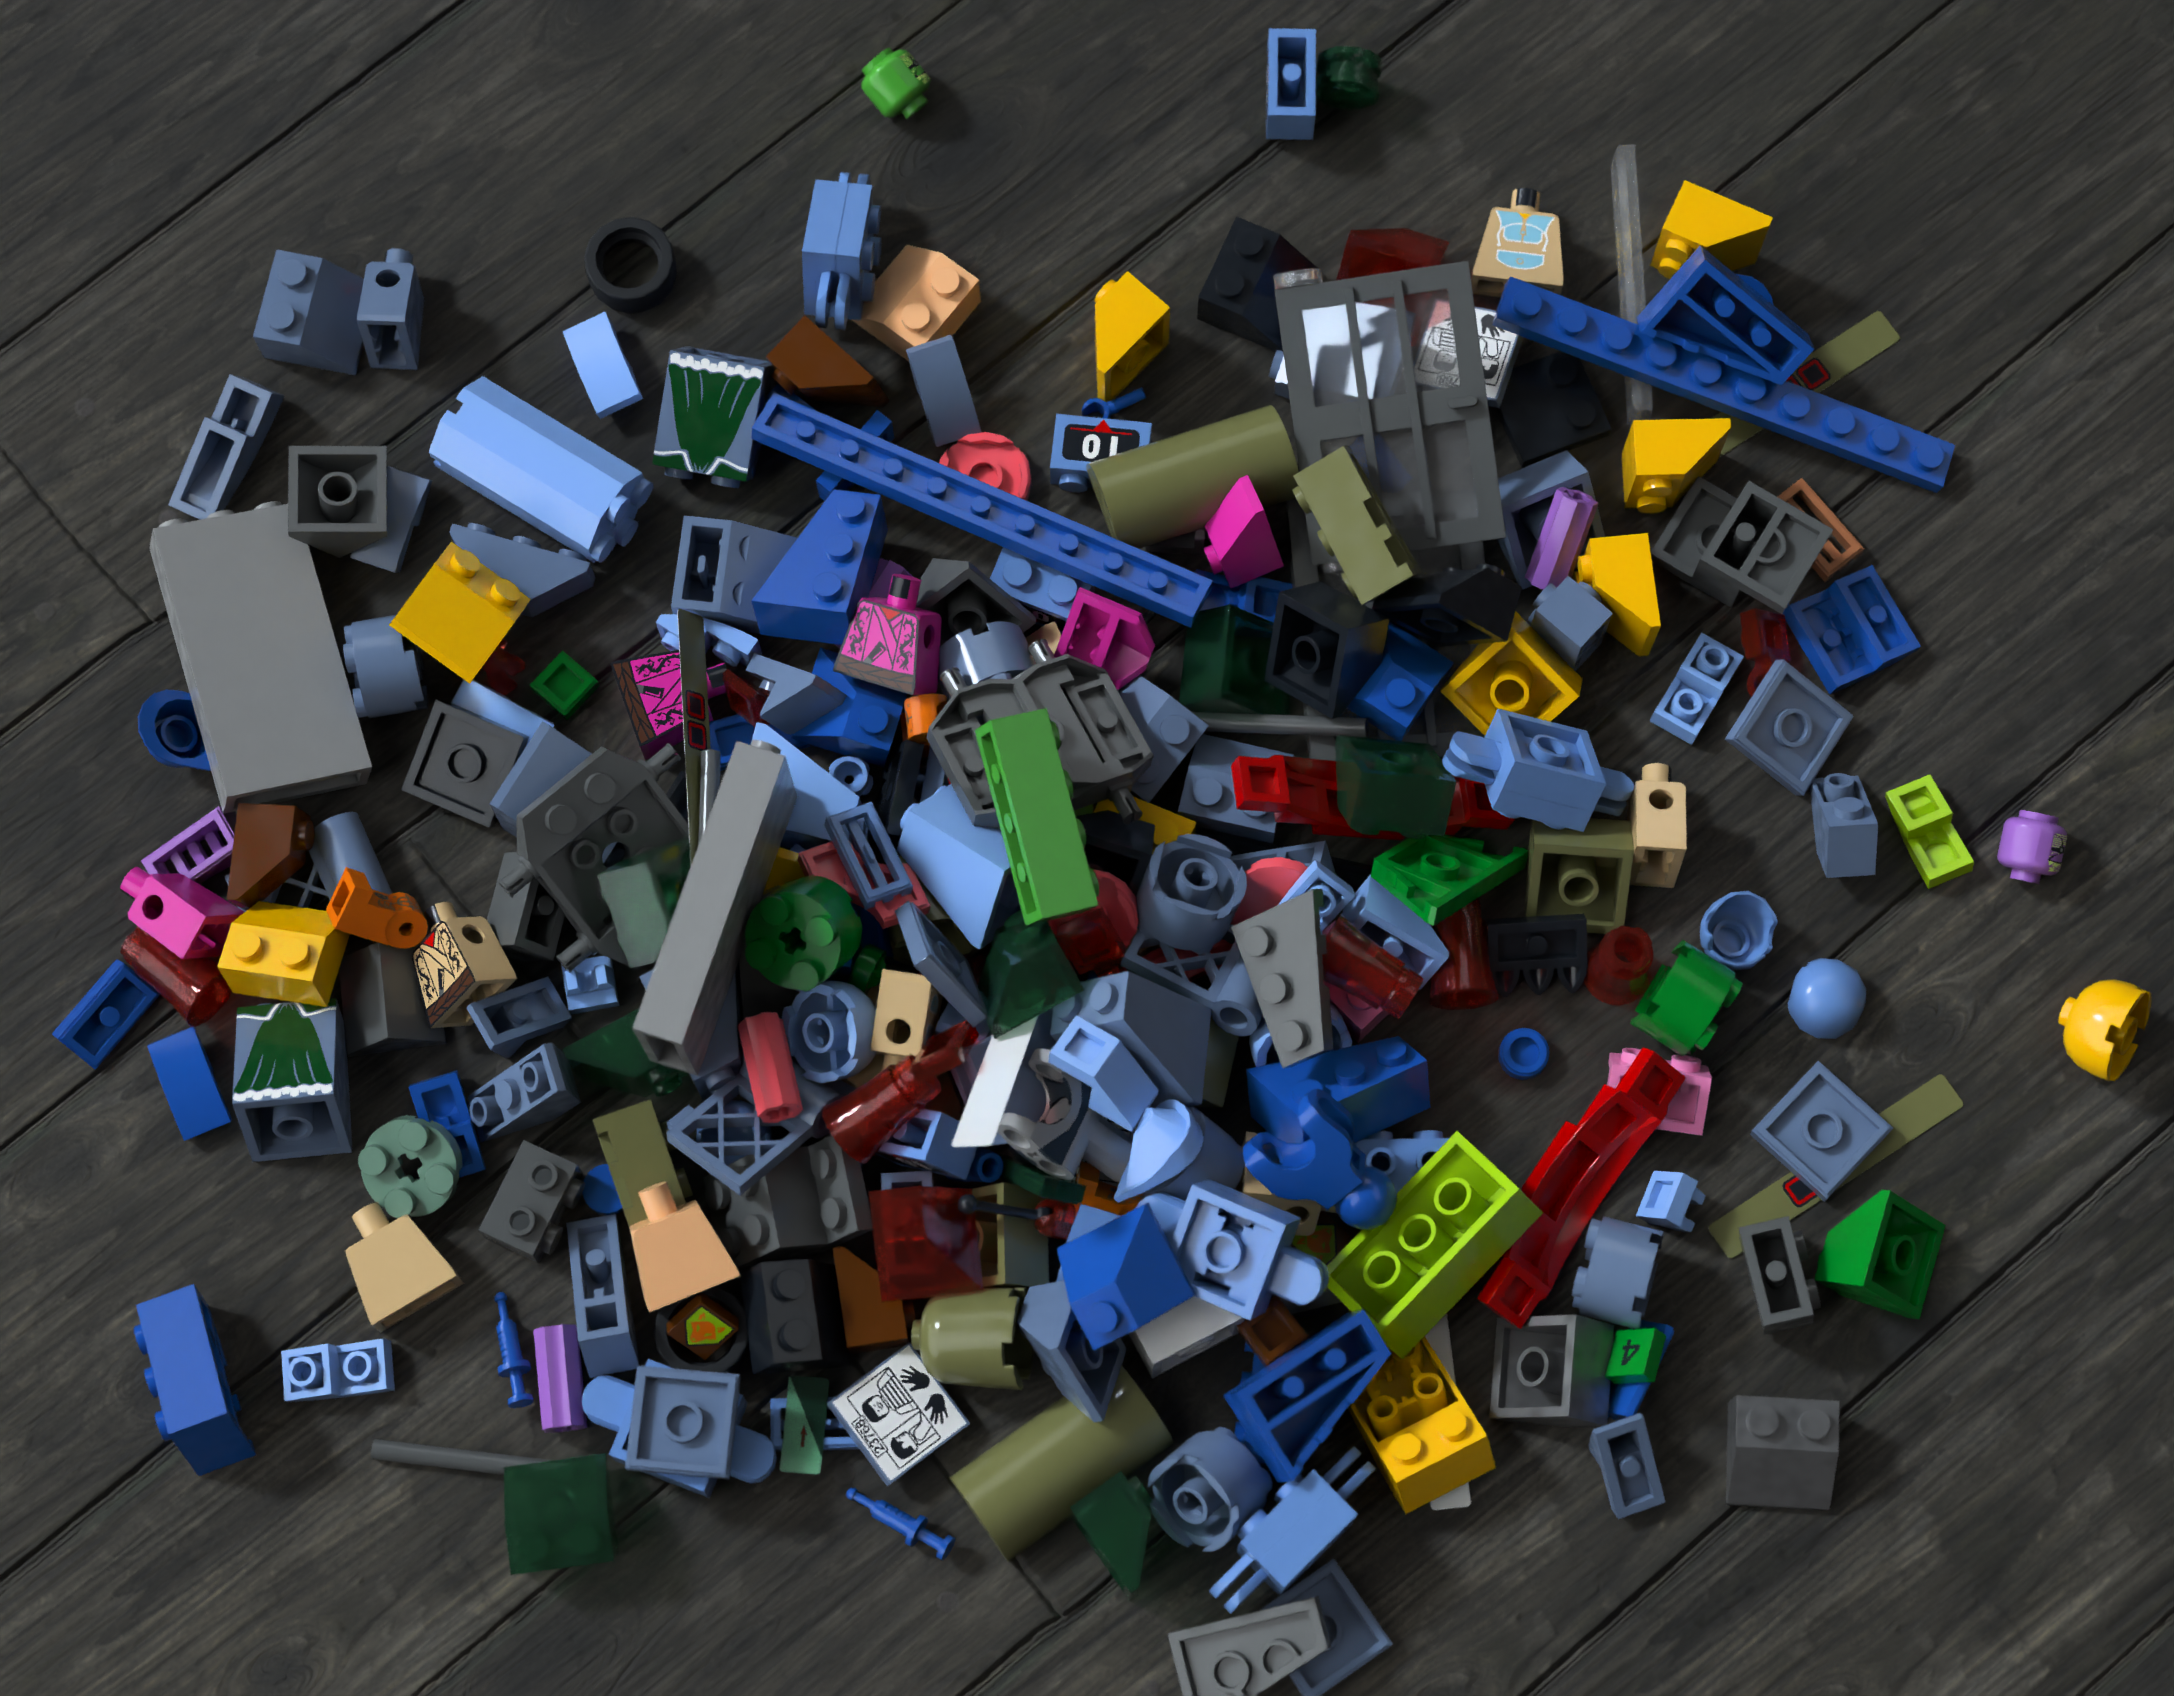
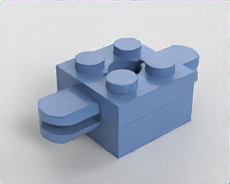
M840 172L839 182L815 179L802 248L804 314L814 315L815 323L819 328H827L829 317H834L835 329L846 330L848 319L861 320L864 301H873L875 273L869 272L872 270L873 265L879 266L881 237H873V234L879 233L881 206L873 205L872 185H870V176L867 174H859L857 183H851V174L847 172Z
M1497 708L1485 737L1457 731L1450 741V748L1446 750L1442 759L1443 766L1453 776L1485 784L1492 810H1496L1508 818L1524 817L1540 821L1548 827L1558 830L1569 828L1584 832L1593 811L1620 816L1626 807V800L1630 798L1634 790L1633 782L1623 772L1600 767L1588 731Z
M1206 1179L1193 1184L1186 1201L1165 1192H1159L1146 1196L1136 1206L1137 1208L1147 1202L1149 1203L1195 1292L1194 1296L1245 1319L1251 1320L1265 1313L1272 1294L1297 1305H1306L1320 1297L1328 1286L1329 1274L1325 1263L1314 1256L1290 1247L1300 1223V1217L1214 1180Z
M650 1359L647 1360L645 1365L649 1367L671 1368ZM608 1375L598 1376L589 1382L583 1391V1411L593 1423L618 1432L609 1456L615 1462L626 1466L635 1385ZM739 1394L730 1476L748 1483H759L768 1478L775 1469L777 1460L776 1450L765 1435L739 1426L748 1404L744 1396ZM643 1472L710 1498L718 1479Z
M1355 1446L1323 1477L1313 1469L1305 1478L1299 1474L1293 1482H1286L1278 1490L1277 1496L1274 1498L1278 1505L1268 1515L1262 1509H1259L1240 1528L1238 1536L1242 1541L1239 1544L1237 1553L1242 1558L1209 1591L1217 1599L1249 1567L1256 1572L1223 1606L1230 1614L1264 1581L1281 1596L1353 1524L1358 1514L1345 1501L1369 1478L1376 1468L1368 1461L1337 1492L1331 1486L1361 1456L1362 1453Z

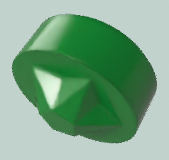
M873 944L866 945L852 968L848 984L856 986L866 995L872 987L880 985L882 969H887L885 963L887 951Z

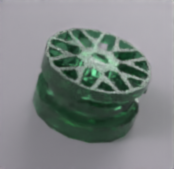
M1354 46L1331 47L1318 54L1316 70L1319 73V76L1316 78V94H1319L1318 100L1327 105L1345 109L1365 108L1372 106L1378 101L1380 83L1377 79L1380 78L1382 71V60L1379 55L1371 50Z

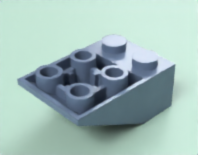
M684 516L671 603L673 614H677L678 609H683L700 615L702 618L727 624L746 633L760 634L751 601L792 547L797 537L733 520Z

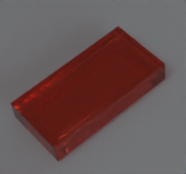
M965 1020L928 1038L910 1068L917 1084L926 1082L963 1064L979 1037L977 1029L973 1028Z

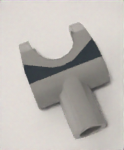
M1035 1049L1029 1060V1066L1036 1072L1035 1076L1042 1083L1046 1092L1044 1113L1037 1122H1033L1018 1114L1005 1113L998 1127L999 1134L1022 1157L1054 1177L1065 1180L1073 1179L1083 1159L1107 1177L1119 1183L1130 1160L1133 1138L1107 1121L1101 1114L1088 1107L1092 1087L1050 1064L1048 1060L1051 1050Z

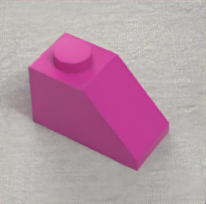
M1248 475L1241 477L1224 498L1216 513L1205 525L1211 545L1203 548L1214 575L1223 571L1231 589L1284 566L1264 508Z

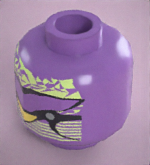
M2020 810L2018 817H2010L2005 821L1997 859L2003 866L2012 868L2010 878L2040 884L2041 875L2052 876L2059 872L2067 841V832L2062 826L2057 825L2058 817Z

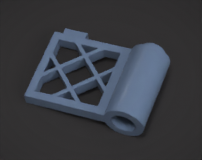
M356 812L341 813L318 824L314 828L313 846L311 850H308L314 866L307 883L292 878L284 882L304 889L298 907L303 908L309 907L314 893L331 899L346 867L363 872L373 890L388 895L393 894ZM230 874L224 876L227 884H229ZM320 878L325 890L317 887ZM282 885L272 892L264 902L275 903Z
M1232 924L1226 935L1222 938L1233 944L1230 951L1213 954L1209 951L1208 953L1198 954L1197 957L1179 960L1174 947L1166 945L1157 939L1148 938L1138 930L1121 961L1120 966L1210 1008L1213 1021L1227 1033L1236 1036L1251 1035L1256 1031L1263 1018L1260 1005L1231 929L1234 926ZM1160 945L1167 962L1154 964L1137 954L1140 948ZM1221 964H1222L1220 970L1218 971V968H1217L1216 965H1221ZM1204 968L1212 984L1207 991L1190 982L1185 971Z
M743 1054L742 1066L735 1079L727 1082L697 1108L694 1109L687 1105L667 1122V1129H669L667 1131V1141L741 1196L811 1136L817 1139L827 1135L841 1119L846 1101L842 1095L825 1083L811 1081L802 1076L806 1071L792 1060L803 1111L795 1118L782 1120L779 1123H763L762 1118L757 1116ZM739 1094L754 1105V1113L724 1114V1106ZM760 1126H783L791 1132L782 1140L760 1141ZM754 1127L755 1141L724 1142V1128ZM697 1128H718V1142L696 1143L688 1135ZM755 1155V1163L739 1175L725 1164L724 1156Z

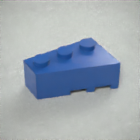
M1701 245L1636 317L1640 333L1653 338L1656 336L1681 345L1683 349L1696 354L1699 352L1724 361L1728 366L1779 385H1783L1814 350L1807 332Z
M837 489L831 492L751 601L760 635L842 645L858 602L861 598L869 597L888 532L881 495Z
M1399 1036L1328 1051L1289 1068H1282L1281 1063L1277 1062L1246 1069L1251 1117L1267 1132L1286 1143H1302L1310 1139L1299 1125V1100L1309 1091L1317 1088L1329 1094L1352 1114L1355 1127L1354 1143L1430 1108L1427 1060Z
M195 1284L137 1304L136 1307L141 1324L134 1326V1334L142 1354H148L151 1367L144 1369V1374L152 1396L154 1398L159 1397L162 1410L155 1412V1419L163 1440L166 1442L172 1439L198 1476L255 1456L256 1452L252 1440L246 1437L239 1426L236 1412L241 1411L242 1408L236 1394L231 1395L224 1368L228 1364L209 1305Z
M1364 1309L1349 1312L1223 1396L1277 1483L1293 1482L1302 1471L1301 1467L1318 1445L1325 1441L1332 1432L1331 1428L1347 1407L1355 1402L1391 1355V1352Z

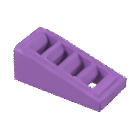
M219 806L142 859L141 862L148 874H170L164 862L171 859L179 874L185 875L196 883L201 884L231 866L237 814L235 812L223 814L222 808ZM220 830L228 842L226 846L218 834ZM204 839H206L214 853L210 857L207 856L200 843ZM187 849L197 865L193 869H191L182 853Z

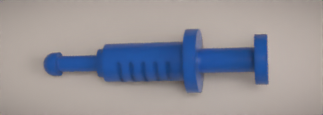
M498 1292L494 1299L498 1304L501 1321L498 1322L496 1330L503 1364L497 1369L500 1377H510L513 1396L508 1398V1406L510 1408H521L534 1402L533 1395L525 1392L522 1377L523 1374L531 1370L530 1361L523 1360L516 1323L509 1319L507 1296L503 1292Z
M849 1488L847 1490L846 1496L849 1500H855L871 1509L870 1513L874 1519L906 1536L905 1544L913 1547L920 1540L938 1550L936 1557L940 1560H945L954 1546L955 1538L948 1535L943 1539L925 1529L928 1523L927 1517L920 1515L916 1519L883 1499L874 1502L859 1493L856 1488Z

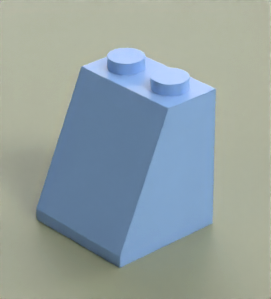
M756 722L752 740L768 742L781 750L780 754L786 757L797 794V800L780 846L791 849L797 843L805 850L831 842L832 840L824 826L826 818L862 805L860 797L768 725ZM864 818L857 819L869 843L871 832ZM841 825L849 842L858 851L846 825Z
M951 784L941 786L934 795L919 804H912L905 811L900 821V828L903 830L897 851L971 945L980 950L1024 920L1000 828L974 826Z

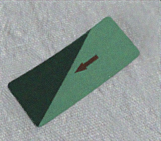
M789 1377L780 1470L782 1472L820 1473L829 1380L827 1378Z

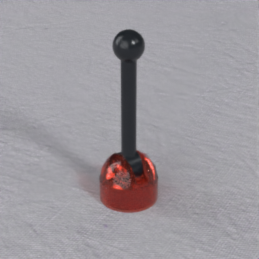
M971 1194L961 1196L958 1201V1208L963 1214L970 1215L975 1211L1031 1219L1034 1220V1226L1039 1233L1048 1238L1061 1240L1068 1238L1076 1217L1073 1202L1062 1198L1044 1199L1037 1204L1034 1210L977 1201L976 1197Z

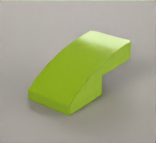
M1930 774L1886 792L1885 798L1900 835L1928 889L1973 871L1974 860L1951 823L1953 812Z

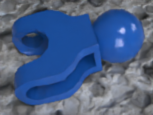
M1313 1089L1299 1100V1125L1310 1137L1309 1140L1302 1143H1286L1269 1132H1261L1244 1144L1243 1157L1245 1166L1259 1182L1277 1197L1289 1200H1313L1327 1210L1335 1206V1210L1341 1220L1356 1229H1374L1388 1221L1395 1210L1397 1194L1394 1183L1383 1171L1375 1167L1365 1166L1366 1154L1354 1143L1355 1127L1352 1114L1321 1089Z

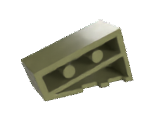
M1342 446L1293 475L1298 486L1293 488L1292 491L1298 503L1306 514L1311 512L1314 514L1321 528L1317 531L1320 541L1331 557L1336 556L1344 571L1341 575L1353 597L1359 599L1361 605L1373 602L1375 599L1422 573L1350 446Z
M651 1099L593 1119L628 1226L648 1219L638 1192L649 1186L667 1181L676 1206L685 1204V1198L693 1196L684 1168L674 1169L669 1152L677 1148L667 1141V1131H669L667 1129V1121L659 1124Z

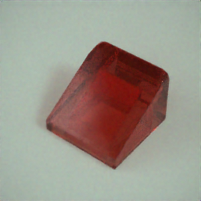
M728 669L723 672V681L731 709L753 727L756 726V722L770 725L769 722L760 716V712L769 695Z

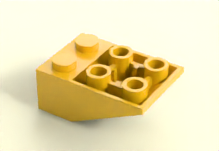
M1425 1336L1403 1359L1388 1347L1391 1355L1355 1402L1347 1407L1378 1468L1405 1514L1496 1468L1487 1434Z

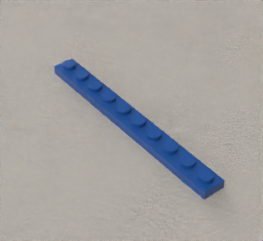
M1510 276L1505 284L1492 323L1495 327L1934 493L1940 491L1944 486L1955 445L1791 382L1785 381L1783 385H1779L1728 366L1724 361L1699 352L1696 354L1685 350L1681 345L1656 336L1655 338L1640 333L1638 324Z
M774 392L752 427V439L1190 628L1211 591L1213 582L1211 579L1116 540Z

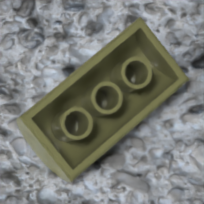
M1272 405L1090 462L1086 465V470L1111 537L1138 549L1205 528L1206 523L1216 513L1238 479L1246 475L1249 476L1263 508L1294 499L1296 497L1292 489L1297 487L1298 484L1293 475L1299 472L1284 424Z
M1121 1365L1103 1421L1093 1422L1063 1396L950 1476L949 1479L1006 1561L1009 1562L1167 1449L1174 1442L1151 1403Z

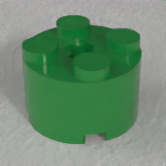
M804 876L785 883L759 902L748 918L745 932L747 946L745 957L752 968L759 970L768 980L781 987L802 991L813 989L845 965L858 950L862 938V923L860 915L856 917L854 909L850 904L852 901L851 897L840 885L821 876Z
M1682 940L1671 952L1678 957L1672 968L1668 965H1661L1635 1009L1639 1015L1632 1018L1630 1022L1632 1026L1680 1056H1684L1686 1053L1692 1055L1697 1048L1703 1050L1707 1046L1718 1027L1712 1021L1714 1016L1722 1006L1728 1008L1732 1004L1743 985L1742 982L1735 978L1734 971L1685 940Z

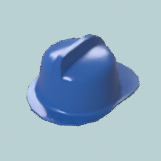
M166 689L152 694L142 704L138 715V731L149 753L158 762L168 767H190L211 771L190 693Z

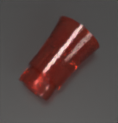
M1477 898L1438 924L1431 925L1449 951L1448 959L1431 979L1429 1003L1436 1008L1446 1010L1475 1009L1490 1005L1498 1000L1499 996L1491 971L1487 947L1485 921L1481 918V904Z
M1342 914L1339 915L1326 935L1327 954H1322L1324 981L1359 998L1376 1010L1380 1006L1387 1013L1400 1018L1416 995L1423 982V978L1414 971L1404 967L1406 962L1386 951L1362 933Z
M1622 925L1608 932L1601 942L1594 945L1588 951V967L1584 983L1595 998L1610 1005H1625L1643 995L1650 982L1651 964L1654 957L1652 941L1648 934L1639 927L1632 928ZM1617 956H1625L1630 963L1620 960Z
M138 926L127 936L121 947L120 953L123 955L124 960L135 968V973L161 994L191 1027L200 1026L210 1020L224 1006L232 994V990L217 968V962L208 957L182 959Z
M909 1054L896 1065L890 1064L874 1078L851 1093L824 1106L822 1109L823 1119L839 1146L854 1160L866 1164L898 1130L925 1109L926 1103L934 1099L941 1092V1085L931 1067L920 1056Z

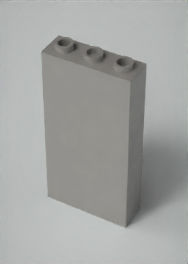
M270 501L260 504L250 511L234 513L232 510H221L210 514L206 519L187 522L185 519H172L160 524L158 528H153L149 549L223 814L237 811L238 803L273 804L367 784L372 764L356 714L309 545L288 536V504L282 505L281 502Z
M752 740L751 745L736 741L632 1028L650 1061L696 1076L699 1074L746 942L745 932L748 918L761 900L797 800L796 790L786 757L780 754L781 750L768 742Z

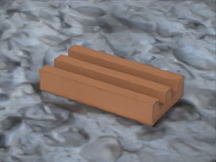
M1801 478L1777 497L1803 511L1793 500V497L1798 495L1823 524L1834 529L1832 535L1846 551L1841 554L1828 539L1822 551L1830 559L1831 563L1819 553L1812 565V568L1824 582H1827L1838 570L1841 571L1851 560L1858 558L1863 553L1864 548L1804 479Z

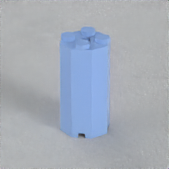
M484 376L461 390L456 399L462 402L463 405L456 414L449 410L446 411L439 421L429 450L430 456L435 459L433 463L437 468L573 551L582 554L593 563L596 561L599 563L603 562L617 543L624 547L630 542L638 527V522L634 520L638 508L647 501L653 489V483L645 479L641 471Z

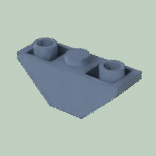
M452 523L449 531L454 544L463 550L473 553L480 563L502 579L511 581L518 587L521 593L531 599L521 613L525 616L534 617L593 587L596 579L590 562H587V559L582 554L569 549H560L558 553L541 549V545L538 542L526 537L514 536L513 540L495 536L496 533L492 529L476 523H469L467 527Z
M553 1043L541 1045L467 1096L470 1104V1117L476 1125L481 1143L555 1120L581 1103L568 1056Z

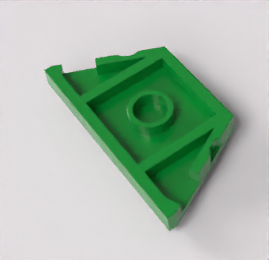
M1418 832L1374 858L1371 877L1426 923L1434 926L1525 869L1529 850L1513 847L1512 853L1502 856L1482 852L1484 845L1482 840L1452 837L1447 834Z

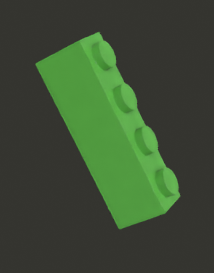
M1047 708L993 719L975 729L1025 925L1029 926L1080 914L1098 906V879L1094 870L1088 867L1084 852L1086 845L1085 829L1082 822L1076 819L1071 802L1073 797L1072 780L1069 773L1062 768L1058 753L1060 734L1056 724L1050 721Z

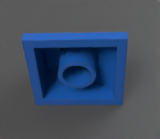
M1389 621L1382 663L1347 708L1361 718H1368L1370 724L1401 743L1452 668L1454 662Z
M820 648L812 674L819 676L847 696L842 705L792 734L791 739L845 756L858 757L867 763L884 767L907 693L834 672L833 668L838 653Z
M1148 1202L1057 1248L1069 1304L1093 1351L1144 1326L1195 1295Z

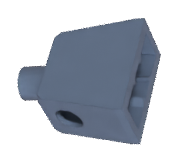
M389 249L385 252L384 262H370L366 265L357 314V324L370 368L418 370L424 297L416 266L412 264L413 255L404 249Z

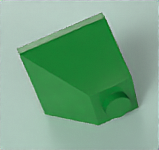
M1881 1190L1827 1233L1823 1250L1818 1258V1267L1814 1280L1843 1297L1919 1320L1946 1225L1894 1192Z

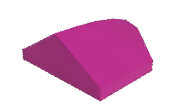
M1080 587L1054 656L1056 658L1069 654L1105 669L1118 691L1146 670L1154 651L1155 643L1142 613Z

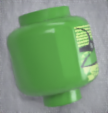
M888 47L862 69V73L865 75L861 83L862 90L884 117L893 118L902 113L906 119H909L927 104L928 100L923 94L930 86V78L907 50L900 49L893 52Z

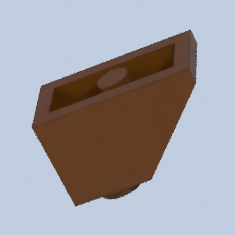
M238 803L227 900L242 909H250L258 901H263L305 865L307 850H311L315 837L314 825L310 821V815L291 805Z
M843 1246L833 1248L846 1344L850 1355L902 1347L909 1343L908 1332L912 1331L913 1322L916 1320L913 1300L903 1302L901 1289Z

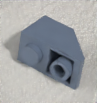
M1834 773L1825 778H1815L1809 788L1816 851L1826 878L1875 875L1878 822L1859 776Z

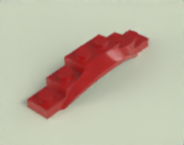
M1273 755L1270 758L1238 756L1231 764L1237 810L1274 812L1275 822L1311 824L1313 834L1402 841L1409 832L1455 835L1462 826L1507 829L1515 821L1513 818H1508L1496 810H1492L1484 783L1453 776L1446 769L1356 763Z
M1643 1047L1616 1089L1604 1084L1578 1125L1565 1121L1520 1189L1543 1214L1501 1256L1503 1260L1477 1297L1479 1301L1513 1326L1521 1329L1538 1302L1548 1296L1567 1257L1589 1220L1625 1167L1663 1121L1668 1113L1669 1103L1686 1079L1683 1074L1655 1051Z

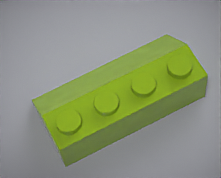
M1456 1131L1398 1191L1396 1207L1388 1221L1374 1229H1362L1327 1265L1329 1274L1327 1287L1351 1312L1364 1309L1387 1347L1403 1359L1543 1212L1494 1164Z

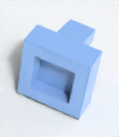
M604 955L587 958L570 973L561 965L568 1010L571 1015L620 1006L611 958Z
M1653 1171L1636 1217L1650 1225H1660L1677 1231L1692 1232L1695 1223L1685 1217L1689 1204L1702 1205L1705 1195L1696 1187L1698 1181L1685 1173Z

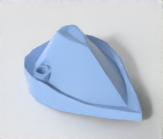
M1172 1099L1165 1100L1156 1108H1145L1133 1136L1130 1160L1124 1170L1113 1199L1119 1203L1137 1196L1174 1177L1192 1163L1200 1152L1204 1139L1203 1132L1198 1122L1195 1121L1190 1109L1177 1100Z

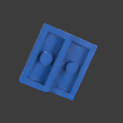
M1873 565L1834 581L1824 591L1790 604L1782 614L1829 695L1889 667L1921 647Z

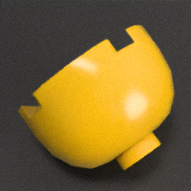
M2113 979L2100 980L2084 988L2077 999L2069 997L2065 1001L2058 1019V1023L2065 1026L2063 1043L2069 1057L2079 1068L2089 1074L2107 1081H2116L2127 1068L2138 1047L2137 1044L2132 1043L2137 1028L2145 1030L2151 1009V993L2131 983Z

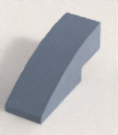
M230 374L212 418L204 417L168 505L200 520L206 519L214 512L224 510L255 459L275 419L284 395L247 378Z

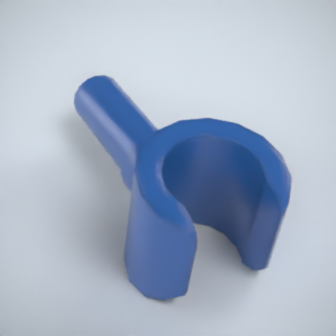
M1141 387L1108 402L1099 398H1091L1083 405L1082 416H1086L1091 412H1099L1103 415L1102 418L1110 419V416L1118 413L1120 410L1147 397Z

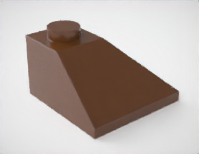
M806 315L799 320L766 356V359L775 369L770 377L789 395L798 390L808 400L884 407L890 401L875 378Z

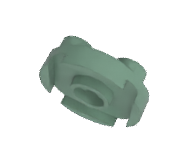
M410 1115L394 1118L372 1133L365 1148L359 1154L358 1165L361 1169L365 1188L373 1200L378 1202L389 1215L395 1218H400L404 1215L420 1217L430 1214L447 1203L457 1190L459 1171L462 1169V1154L459 1145L453 1135L443 1125L433 1120L428 1122ZM403 1154H406L410 1160L417 1157L421 1160L422 1166L417 1170L420 1178L415 1179L402 1171Z

